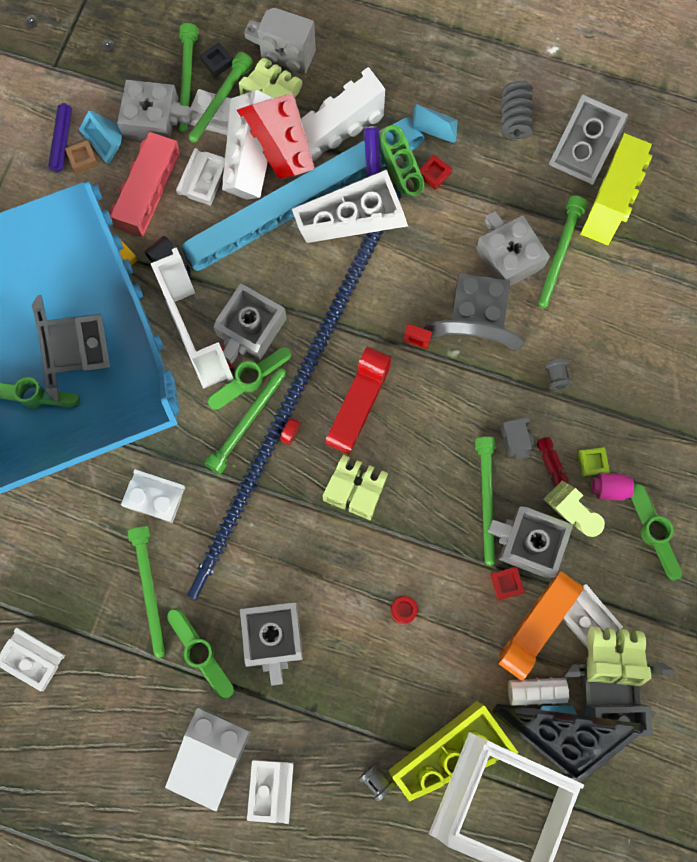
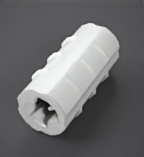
M536 677L535 679H524L523 681L509 680L508 697L511 706L534 704L540 706L541 704L568 703L569 688L566 678L549 677L539 679Z

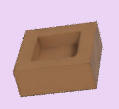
M88 140L65 148L75 173L98 165Z

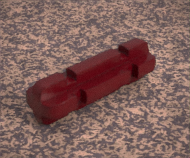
M545 437L538 440V449L540 452H543L542 458L549 475H552L551 481L554 487L561 481L568 484L567 476L562 472L563 466L556 450H553L554 444L551 438Z

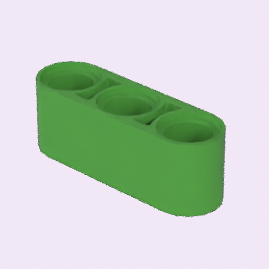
M396 125L382 128L379 130L380 153L393 183L397 186L403 197L419 195L424 189V180L404 132ZM387 132L392 133L394 136L392 145L386 141L385 136ZM398 155L404 160L402 168L396 165V157ZM408 179H411L414 183V188L411 192L406 188V181Z

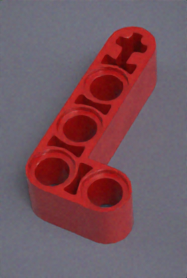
M368 346L365 348L358 364V372L329 431L325 442L326 445L350 455L391 366V356Z

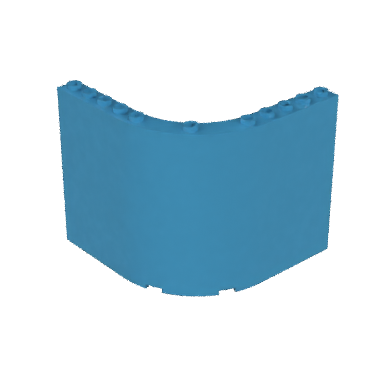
M90 180L0 213V382L15 384L21 378L31 377L46 389L39 337L32 304L38 295H42L47 320L102 314L110 364L108 368L86 371L80 369L56 373L58 391L78 395L79 404L74 407L43 404L39 408L28 409L19 401L0 399V494L178 424L176 415L180 413L178 407L176 383L171 371L166 370L160 350L164 349L159 335L154 336L140 301V298L144 297L139 283L133 284L130 274L134 273L128 259L123 260L120 250L124 249L118 234L113 236L109 227L113 224L111 216L107 209L102 210L99 200L103 199L97 184L92 185ZM36 387L28 389L23 399L32 397L36 392Z

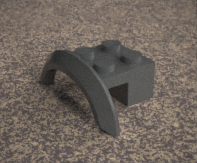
M459 273L453 301L452 320L435 321L424 327L425 330L432 332L431 337L434 338L451 334L468 335L500 342L514 351L524 347L522 337L504 328L510 287L509 280Z
M42 295L36 297L32 304L39 337L46 393L55 401H59L57 372L80 369L86 371L110 367L102 314L47 320Z
M647 662V667H650L651 674L676 675V671L664 663ZM587 663L573 664L564 673V677L582 676L584 716L640 723L645 726L640 736H653L651 706L641 704L640 686L616 684V681L612 684L588 682Z

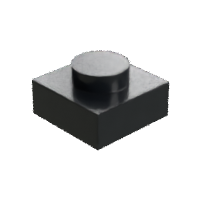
M219 42L200 55L201 62L214 77L232 66L233 58Z

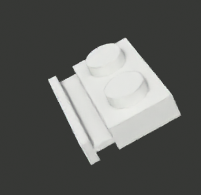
M198 89L191 106L192 119L191 123H188L189 125L195 126L216 94ZM225 98L206 127V130L227 135L231 98Z
M194 148L176 189L177 194L180 196L185 195L189 199L211 206L223 178L225 158L206 151L203 153Z
M135 469L121 506L173 523L186 487Z
M584 584L581 594L562 620L587 648V634L591 626L600 627L602 637L606 628H613L616 633L623 626L587 584Z
M16 628L14 630L15 633L7 641L0 653V668L37 690L44 691L65 655L25 631Z
M252 760L247 821L289 824L294 762Z

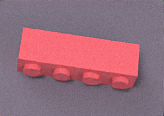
M149 132L146 140L141 142L139 155L136 161L134 160L131 163L129 177L121 185L117 203H114L110 209V216L115 228L140 237L144 236L181 154L176 140Z

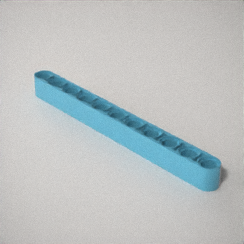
M406 117L392 125L402 129L412 151L423 142L424 136L421 131L412 128L413 120L410 117ZM387 132L385 136L386 141L392 145L394 136L392 133ZM362 141L187 240L182 245L181 250L195 271L203 270L295 217L292 211L293 208L356 183L366 177L365 142ZM380 153V161L382 168L385 166V163Z

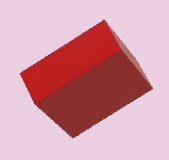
M434 154L419 169L423 180L435 190L452 173V168Z
M408 324L403 342L428 349L432 332Z
M517 567L490 574L497 601L525 593Z

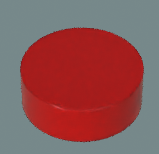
M294 418L288 420L281 434V442L288 445L292 444L299 431L300 421Z
M400 596L393 601L390 613L393 620L397 623L408 624L416 618L418 606L411 597Z

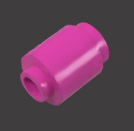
M598 473L597 478L592 480V493L596 494L599 500L624 501L626 498H632L633 478L627 477L626 474Z

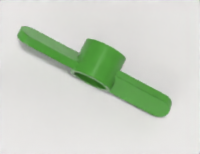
M282 347L258 364L251 361L241 363L236 369V378L211 394L208 398V405L212 409L217 410L245 391L254 392L262 386L263 377L291 358L289 348ZM247 370H254L259 374L257 380L251 384L243 383L240 380L241 375Z
M31 377L21 378L15 384L0 382V399L19 401L28 409H36L43 404L74 407L79 404L77 394L58 391L59 401H55L46 393V389ZM36 387V392L32 397L23 399L28 389Z
M635 484L631 499L643 524L640 529L641 537L645 543L654 546L667 577L672 581L678 580L682 576V571L668 542L673 536V525L667 518L657 515L645 487ZM652 522L662 526L664 530L662 540H656L651 536L649 526Z
M176 608L169 611L167 619L185 646L184 658L190 666L198 667L219 698L228 699L233 694L234 689L214 659L215 651L212 644L200 639L180 609ZM197 643L205 644L209 650L207 660L201 664L193 662L190 657V651Z

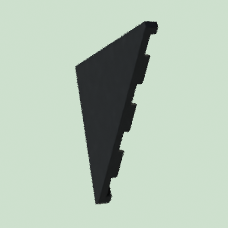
M497 704L492 711L493 714L570 778L579 783L640 736L645 728L640 723Z

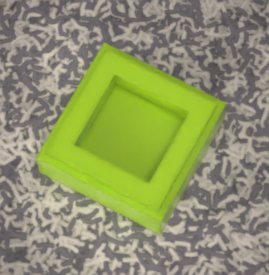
M605 447L579 450L577 452L582 478L597 476L598 473H610Z

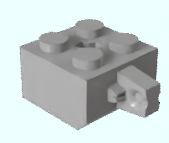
M271 8L266 10L261 23L249 21L244 31L246 39L260 45L261 58L269 59L273 65L277 64L288 68L290 71L306 74L316 51L314 20L277 8Z
M126 80L117 122L124 139L143 141L146 140L149 132L171 139L173 125H177V123H191V108L178 103V95L174 85Z
M496 211L486 216L485 224L489 230L486 232V235L479 238L477 251L493 278L509 280L510 286L545 268L550 256L524 216L509 223L507 221L503 222Z
M240 283L214 325L216 335L224 340L223 343L226 345L223 354L226 361L230 364H233L239 354L244 355L245 353L261 360L287 319L284 307Z
M520 506L516 509L513 519H507L505 524L492 520L487 532L500 537L499 543L503 544L499 557L500 561L544 578L552 579L557 576L573 524L528 507ZM534 537L537 538V543L540 544L537 548L533 547V543L530 541Z
M297 603L240 609L246 667L262 665L263 672H270L271 686L282 685V669H288V662L303 660ZM271 627H275L274 631H279V636L275 637V642L269 643L270 639H266L265 634L270 632Z

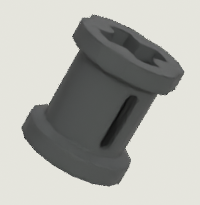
M554 359L545 363V367L549 369L550 390L566 389L573 385L572 380H569L567 365H569L568 359Z
M375 762L358 780L361 783H366L375 794V800L378 802L396 784L394 781L388 780L379 769L380 764Z

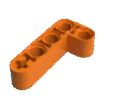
M559 570L557 576L551 580L502 649L498 657V664L523 681L533 668L537 654L575 603L584 586Z

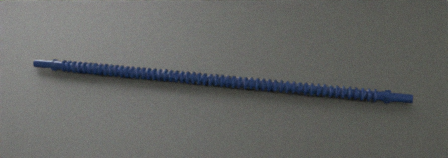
M394 184V190L396 192L398 200H400L401 193L398 190L397 186ZM383 230L366 233L368 237L363 238L364 243L360 244L361 249L357 250L358 255L354 256L355 261L351 262L352 268H348L349 274H345L346 280H343V286L338 288L340 292L335 294L337 299L332 300L334 305L329 306L331 311L326 312L327 318H323L324 324H320L321 330L316 331L318 336L313 338L314 343L310 344L311 350H307L308 356L303 357L305 362L300 363L302 368L297 369L298 376L295 375V382L290 383L292 388L287 389L289 394L284 395L285 402L280 403L282 408L277 409L279 414L274 415L275 421L270 423L272 428L267 429L269 434L264 435V442H260L262 448H258V455L253 456L255 461L250 462L252 467L247 469L248 475L243 476L245 481L240 483L241 489L236 490L238 495L233 496L235 501L229 504L231 509L226 510L228 515L222 518L224 523L219 524L221 529L215 532L217 537L212 538L213 545L208 546L210 551L205 552L206 558L202 564H199L197 568L199 572L187 596L197 600L208 576H212L214 564L216 561H220L218 556L224 553L222 548L227 547L225 542L231 539L229 534L234 533L232 528L238 525L236 520L241 519L239 514L245 511L243 506L248 505L246 500L251 498L250 492L255 491L253 486L258 484L257 478L262 477L260 472L265 471L263 466L268 464L267 458L272 457L270 452L275 451L273 446L279 443L277 438L281 437L280 432L283 431L284 424L288 422L287 418L292 417L290 412L295 411L294 404L297 405V398L302 397L300 392L305 391L303 386L308 384L307 378H311L310 372L315 371L313 366L318 365L316 360L321 359L320 353L324 352L323 346L328 345L326 340L331 339L329 334L334 333L332 328L337 327L336 321L340 320L339 315L343 314L342 309L347 307L345 302L350 301L348 296L353 295L351 290L356 289L355 284L359 283L358 278L362 277L361 271H365L364 265H368L367 259L371 258L370 253L374 252L373 247L377 246L376 241L380 240L379 235L383 234Z

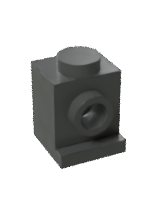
M529 417L503 422L500 432L507 458L515 457L516 460H523L531 457L530 450L532 445H534V438L531 430H527V426L530 423Z

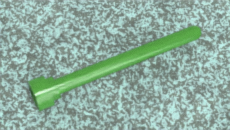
M191 23L182 24L179 31V38L183 43L180 105L188 107L190 101L193 45L198 40L199 28ZM178 123V131L181 134H185L188 130V123Z
M238 52L233 59V70L189 134L191 142L195 143L199 140L239 77L247 74L254 63L248 54Z
M570 196L566 205L568 217L538 301L540 308L548 306L577 219L586 211L588 201L583 197Z
M280 368L276 371L218 452L215 451L213 455L209 454L203 462L209 469L219 475L222 474L227 467V456L286 377L285 369Z
M479 437L475 438V450L481 456L485 563L488 566H492L495 563V536L487 531L490 522L494 520L491 455H494V450H496V438Z
M148 526L137 527L127 530L129 542H132V546L136 547L154 655L157 658H162L165 655L146 546L149 543L148 539L151 538Z

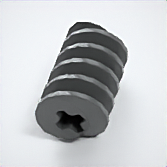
M511 82L502 90L503 124L501 130L504 135L513 139H524L533 133L531 127L533 124L531 119L533 116L531 110L533 107L531 101L533 94L530 92L533 87L527 82Z

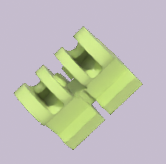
M264 57L258 62L255 70L248 77L244 76L239 82L240 95L258 90L273 98L291 93L296 97L302 87V80L296 76L291 79V73L286 70L281 73L282 68L277 64L272 66V62Z
M343 455L323 494V501L344 510L348 502H351L349 512L371 521L388 473L381 471L378 479L373 481L371 476L375 467L369 465L367 471L362 475L361 479L363 481L361 486H357L354 482L360 476L362 462L357 460L353 469L349 471L346 468L350 457Z
M561 481L543 500L558 515L566 519L570 524H573L575 528L590 537L599 535L605 525L602 516L582 505L578 500L583 495L575 487Z
M591 626L587 634L588 682L612 684L616 681V684L642 686L652 679L650 667H647L645 654L646 637L643 631L633 630L631 635H629L628 630L619 629L616 636L613 628H606L602 637L600 627Z

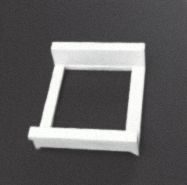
M177 247L171 249L173 255L153 262L151 266L201 385L204 389L225 379H228L230 382L233 380V376L219 342L197 352L194 348L175 302L195 294V291Z
M469 732L429 835L437 838L447 847L482 862H525L459 833L488 758L491 755L559 786L531 862H553L580 788L583 789L584 784Z

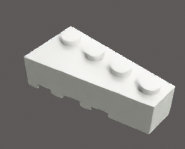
M369 67L361 72L364 77L356 83H353L351 80L344 85L345 90L335 99L330 96L323 101L317 113L312 110L301 118L312 161L317 160L322 153L330 148L338 147L342 141L350 136L358 135L368 125L378 123L384 116L385 88Z
M258 90L231 98L222 190L246 200L260 198L268 160L263 154V147L257 138H253L250 133V126L243 116L240 117L237 109L273 99V97Z
M387 170L292 209L299 230L306 243L408 226Z

